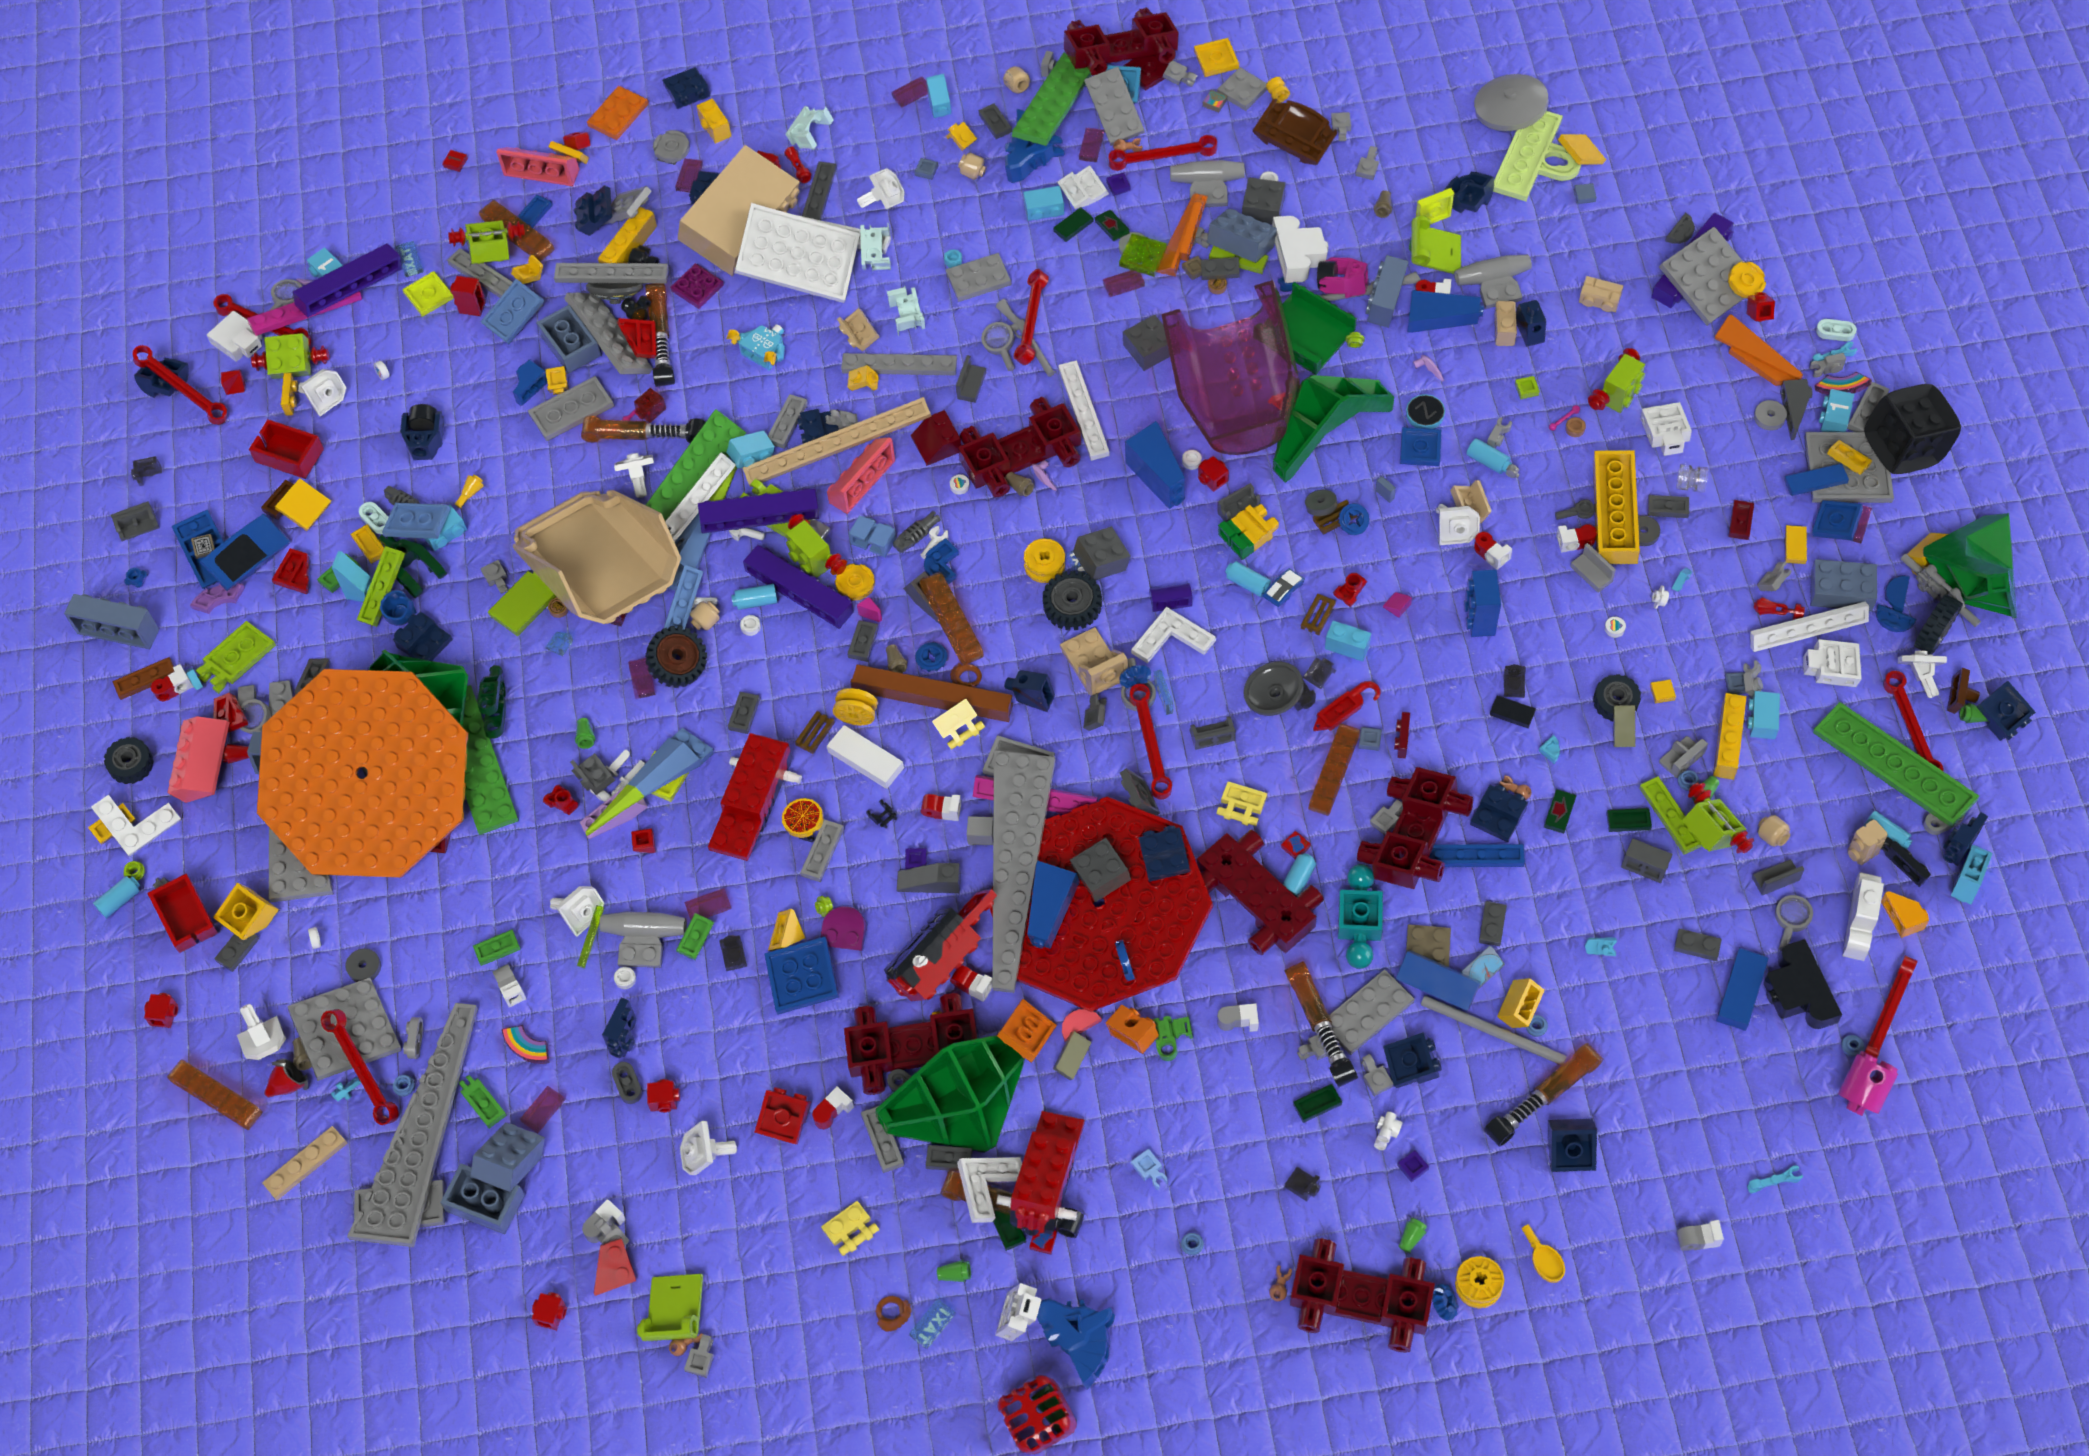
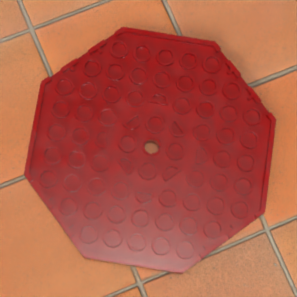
M1110 797L1099 799V802L1091 805L1085 804L1077 807L1067 814L1061 816L1059 814L1045 819L1038 861L1075 873L1070 859L1106 838L1128 869L1131 880L1103 897L1102 899L1105 900V904L1095 907L1093 905V898L1079 879V885L1051 949L1047 947L1038 948L1032 945L1028 937L1030 903L1017 976L1018 982L1090 1012L1177 980L1213 908L1212 900L1183 826ZM1167 826L1180 827L1191 872L1149 882L1138 837H1142V834L1147 831L1162 832ZM992 906V907L990 908V911H991L992 918H993V906ZM1122 939L1135 978L1127 981L1115 945L1116 941Z

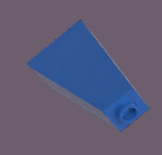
M1412 290L1407 332L1413 333L1478 324L1479 316L1483 317L1484 305H1480L1481 297Z
M1037 861L1028 926V937L1032 945L1038 948L1047 947L1051 949L1080 881L1077 873Z

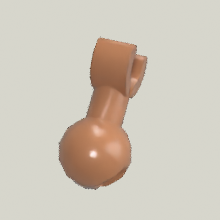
M1135 138L1132 142L1118 139L1113 144L1114 150L1120 149L1124 152L1132 149L1134 152L1142 151L1143 147L1137 146L1140 145V138Z
M1505 775L1503 782L1500 781L1499 783L1506 791L1510 790L1515 794H1520L1525 800L1531 796V789L1528 785H1517L1513 783L1509 776Z
M1280 1265L1276 1268L1277 1282L1269 1290L1272 1300L1279 1302L1287 1296L1285 1283L1292 1275V1269H1289L1288 1273L1281 1277Z
M703 1334L696 1338L672 1340L669 1344V1351L674 1356H681L686 1352L689 1344L692 1342L699 1343Z

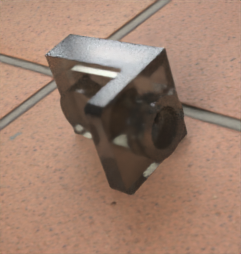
M156 456L133 461L131 475L133 480L138 482L139 486H144V476L162 473V466Z
M1316 657L1303 678L1319 689H1322L1330 675L1336 672L1332 668L1334 664L1326 658H1323L1321 661Z
M1516 664L1505 666L1503 674L1504 697H1525V666Z
M1305 682L1303 693L1294 705L1297 711L1303 708L1308 709L1315 703L1316 693L1314 690L1310 691Z
M730 935L719 940L726 971L747 967L740 936Z
M1297 1167L1285 1183V1188L1308 1201L1311 1196L1315 1197L1321 1188L1319 1185L1320 1177L1317 1175L1312 1177Z

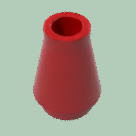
M227 744L224 747L223 762L231 764L248 759L247 750L249 746Z

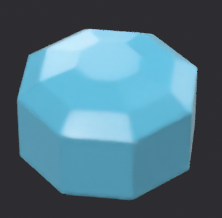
M958 250L947 251L944 255L945 265L949 268L961 265L962 254Z

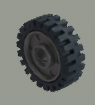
M1066 571L1062 572V576L1059 574L1055 575V580L1051 578L1049 585L1046 584L1045 591H1043L1044 612L1048 620H1051L1053 625L1057 624L1058 628L1062 629L1065 626V629L1070 631V628L1074 627L1075 631L1078 630V626H1081L1084 629L1087 623L1091 625L1093 619L1096 620L1098 614L1101 613L1102 595L1100 587L1096 584L1094 578L1091 579L1090 575L1086 574L1084 576L1083 572L1080 571L1078 575L1075 574V571H1070L1068 575Z
M1945 594L1924 624L1914 646L1921 651H1928V654L1932 655L1955 622L1963 603Z

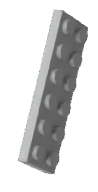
M577 292L566 294L564 299L568 305H570L620 374H650L653 368L646 358L636 357L628 342L617 333L615 329L617 320L601 299L591 293Z

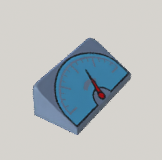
M1488 946L1461 973L1481 981L1479 990L1505 966V963L1491 946Z

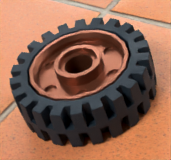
M670 626L668 629H662L655 634L647 647L645 662L648 665L649 673L652 672L654 679L658 678L659 683L662 684L664 682L668 687L674 685V688L679 686L685 687L693 683L701 675L707 662L706 647L702 645L703 640L697 638L698 634L695 632L692 634L690 629L686 628L684 630L682 626L677 628ZM672 654L679 655L681 660L674 659Z

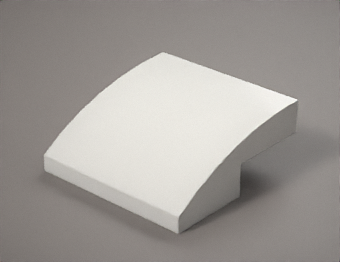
M1090 165L1076 175L1071 172L1057 181L1075 209L1090 205L1109 195L1107 189Z

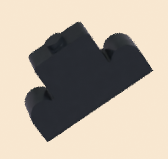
M1803 939L1784 946L1778 958L1780 969L1768 972L1764 980L1768 1001L1771 1004L1773 1003L1781 1019L1807 1012L1805 1017L1806 1023L1814 1029H1822L1837 1024L1842 1013L1806 940Z

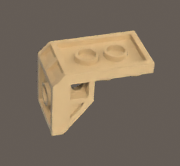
M1096 627L1060 644L1061 651L1091 696L1119 684L1120 675L1128 669V659L1125 654L1117 650L1110 651Z

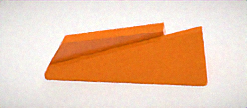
M1197 193L1192 195L1155 269L1156 272L1176 277L1180 261L1189 260L1208 196Z
M1732 314L1727 317L1715 335L1716 340L1731 347L1729 350L1730 355L1773 385H1782L1783 381L1802 379L1803 374Z

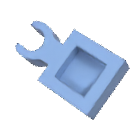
M1149 1149L1131 1161V1165L1144 1181L1148 1178L1152 1179L1155 1189H1160L1159 1184L1156 1182L1158 1179L1164 1180L1167 1184L1166 1175L1159 1172L1162 1169L1161 1163Z

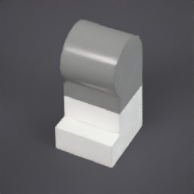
M508 964L492 971L509 1008L526 1000Z
M1246 1004L1221 1008L1217 1017L1218 1026L1224 1031L1232 1030L1234 1027L1249 1026L1250 1032L1258 1031L1257 1005Z
M607 1199L585 1221L582 1230L589 1242L597 1243L602 1233L596 1228L594 1223L599 1218L604 1222L606 1221L610 1227L615 1222L620 1226L626 1218Z
M1719 1220L1710 1221L1709 1224L1683 1227L1676 1231L1680 1248L1683 1251L1720 1247L1724 1240Z

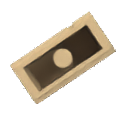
M1586 276L1579 303L1586 307L1601 308L1605 312H1616L1624 286Z
M1514 301L1496 302L1494 312L1495 345L1513 346L1515 345L1517 335L1516 305Z
M1871 820L1865 826L1858 829L1849 845V857L1860 865L1865 864L1870 858L1872 859L1879 854L1887 837V832L1876 820Z

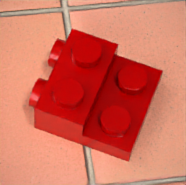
M774 1087L773 1091L766 1090L754 1133L798 1144L803 1123H806L811 1102L807 1101V1096L802 1094L786 1095L787 1090Z

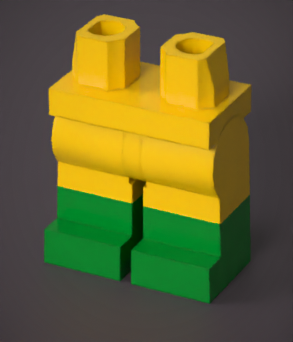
M1262 504L1254 508L1249 505L1228 522L1223 521L1218 525V535L1244 560L1272 539V533L1279 528V522L1274 517L1266 521L1263 519L1267 515V510Z

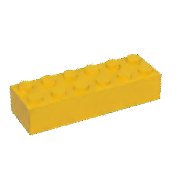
M1635 450L1594 451L1593 481L1595 528L1597 530L1596 551L1610 564H1638L1640 549Z

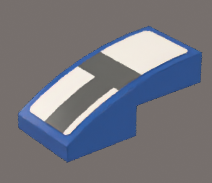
M1289 568L1270 585L1262 597L1275 606L1280 607L1290 599L1292 592L1303 585L1305 578Z

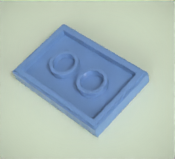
M515 279L482 319L481 323L507 344H510L543 304L544 300L518 279Z
M395 503L382 533L384 537L438 539L451 509L449 505Z

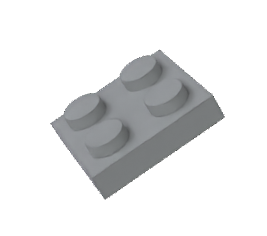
M1240 67L1217 89V92L1226 95L1228 101L1247 111L1267 91V83Z

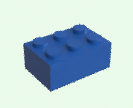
M1497 570L1472 571L1471 579L1467 580L1468 590H1466V600H1464V612H1468L1466 628L1467 630L1470 629L1471 637L1495 636L1501 608Z

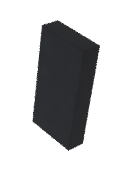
M1497 695L1491 708L1490 716L1529 729L1536 708Z

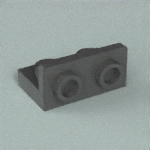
M595 753L579 766L574 760L570 762L574 767L571 770L578 780L582 778L583 780L580 783L587 791L591 789L595 795L615 781V778Z

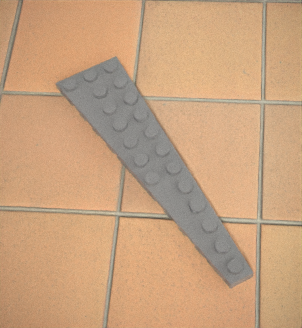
M289 680L269 683L271 717L294 697ZM269 828L270 902L333 895L330 875L311 874Z
M994 750L993 891L997 896L993 900V991L1015 993L1034 886L1036 864L1040 853L1056 763L1055 757Z
M455 1003L443 1028V1033L437 1041L436 1050L433 1056H430L428 1067L419 1080L420 1084L417 1091L413 1093L391 1140L390 1147L385 1153L384 1162L373 1179L370 1192H367L364 1199L365 1203L361 1211L358 1212L347 1235L349 1240L414 1247L478 1010L476 1005Z

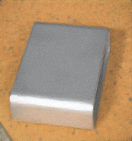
M815 519L810 521L809 525L824 540L830 533V528Z
M255 685L238 687V703L240 706L250 699H256Z

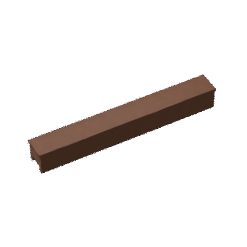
M856 665L853 678L850 681L851 688L866 691L873 696L943 710H949L964 699H967L977 716L1004 722L1010 721L1013 703H1011L1012 695L862 665Z

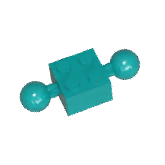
M1357 864L1349 870L1347 875L1348 883L1354 890H1340L1338 939L1353 940V943L1346 951L1347 962L1356 969H1363L1368 967L1373 960V950L1366 943V940L1381 941L1383 891H1367L1374 883L1373 871L1367 865Z

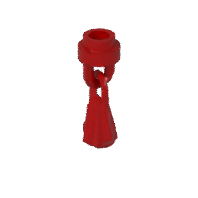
M793 146L785 149L784 154L797 169L796 178L802 183L809 182L811 179L809 169L805 168L801 163L796 149Z
M1763 597L1757 599L1754 603V609L1759 615H1786L1787 613H1793V620L1804 617L1805 607H1802L1801 604H1796L1794 609H1790L1785 604L1775 603ZM1776 607H1782L1781 611H1776Z

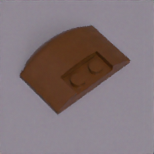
M1273 99L1252 132L1266 145L1270 143L1300 158L1299 162L1318 165L1336 137V129L1333 132L1329 126V121L1325 117L1305 105L1289 100L1286 103H1276L1277 99Z

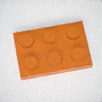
M618 85L589 118L587 125L598 132L618 140L647 107L648 99Z
M1022 999L997 1036L1005 1044L1016 1050L1023 1058L1032 1063L1057 1025Z

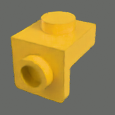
M964 121L960 125L955 123L948 129L950 133L945 136L947 139L951 137L961 151L977 140Z
M534 255L529 256L528 264L513 267L511 274L523 284L538 281L541 278L543 264Z
M868 365L849 371L847 387L854 391L868 386L875 391L878 387V374Z
M564 366L545 369L548 383L547 388L550 393L553 392V395H559L564 390H569Z

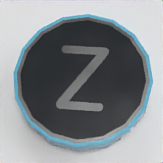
M1427 394L1418 395L1412 398L1407 405V420L1416 428L1434 429L1444 420V404L1435 396Z

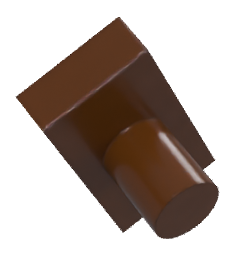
M1962 668L1952 677L1948 712L1955 714L1965 705V700L1976 703L1979 699L1980 692L1968 688L1970 670Z

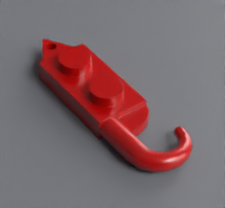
M1364 681L1341 695L1317 713V720L1313 731L1327 729L1331 731L1360 710L1363 706V697L1360 693L1367 688L1374 689L1376 694L1373 700L1376 701L1381 694L1379 686L1375 682Z

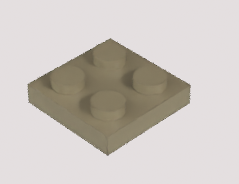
M1408 924L1406 953L1411 950L1449 967L1451 928Z

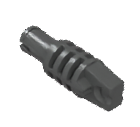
M391 486L384 489L385 498L392 505L395 503L419 504L416 498L402 490H397Z
M932 511L923 520L915 521L893 542L894 548L902 553L913 547L928 534L931 527L940 521L939 515L934 516L936 512Z

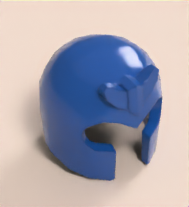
M395 590L387 593L380 603V610L384 619L389 624L396 626L407 624L409 617L417 613L413 602L405 597L406 594L402 591Z

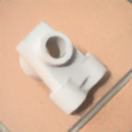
M1387 1112L1385 1117L1380 1116L1376 1127L1380 1129V1132L1374 1143L1376 1149L1385 1150L1390 1137L1397 1138L1403 1122L1396 1119V1114Z

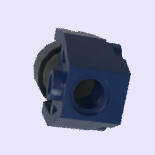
M416 404L409 409V415L408 413L402 414L400 432L413 460H433L437 450L443 445L444 417L442 416V411H437L436 408L427 404Z

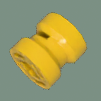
M1274 77L1267 82L1266 89L1273 99H1277L1276 103H1281L1289 97L1290 91L1284 86L1281 77Z

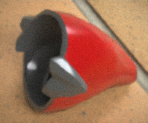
M282 1058L272 1062V1065L275 1067L270 1074L264 1091L266 1097L291 1094L302 1087L303 1090L308 1089L307 1075L304 1076L291 1061Z

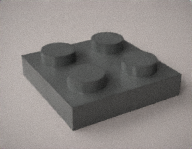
M1127 768L1121 771L1120 775L1123 779L1121 784L1129 792L1131 805L1156 816L1160 814L1145 779Z

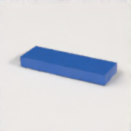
M1841 463L1785 476L1784 481L1790 495L1794 496L1846 484L1849 478Z

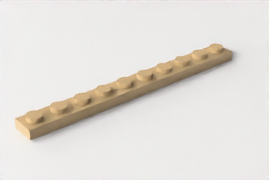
M924 397L753 463L748 467H743V471L749 486L752 487L751 483L754 479L759 480L761 483L929 418L931 414Z

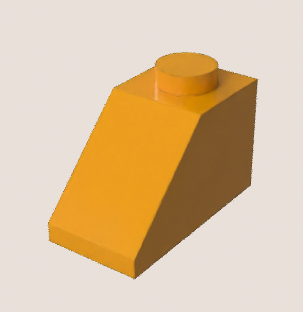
M1890 891L1885 892L1881 903L1901 938L1925 929L1929 922V916L1927 911L1922 909L1919 902Z

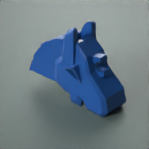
M1017 109V123L1025 112L1024 110ZM1053 135L1047 146L1015 137L1012 138V142L1005 143V152H1011L1005 156V169L1008 181L1011 183L1022 181L1037 167L1046 166L1053 157L1064 156V150L1054 146V144H1061L1063 142L1062 139L1057 135Z
M1051 1299L1041 1300L1037 1319L1043 1328L1047 1341H1049L1051 1347L1060 1346L1065 1353L1070 1355L1083 1385L1088 1390L1096 1379L1099 1378L1109 1359L1110 1340L1108 1329L1115 1320L1112 1309L1106 1308L1097 1312L1086 1307L1083 1300H1079V1307H1072L1071 1301H1067V1304L1064 1305Z

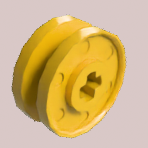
M1043 538L1030 543L1024 551V569L1026 574L1032 580L1039 583H1049L1051 578L1055 580V575L1057 574L1062 576V572L1065 570V552L1063 547L1054 540Z
M846 688L837 692L835 697L836 703L832 709L837 719L858 726L868 725L874 721L878 701L872 694L854 688Z
M1483 1256L1471 1257L1465 1260L1458 1268L1455 1281L1456 1293L1461 1301L1470 1307L1478 1309L1488 1308L1495 1304L1501 1296L1505 1281L1503 1271L1490 1258ZM1476 1280H1480V1283L1484 1282L1483 1285H1480L1479 1282L1476 1283Z

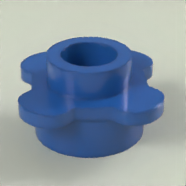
M1283 276L1278 279L1280 291H1292V284L1294 282L1285 283Z
M131 568L126 572L124 583L126 585H135V587L139 588L143 585L147 572L141 571L139 568Z

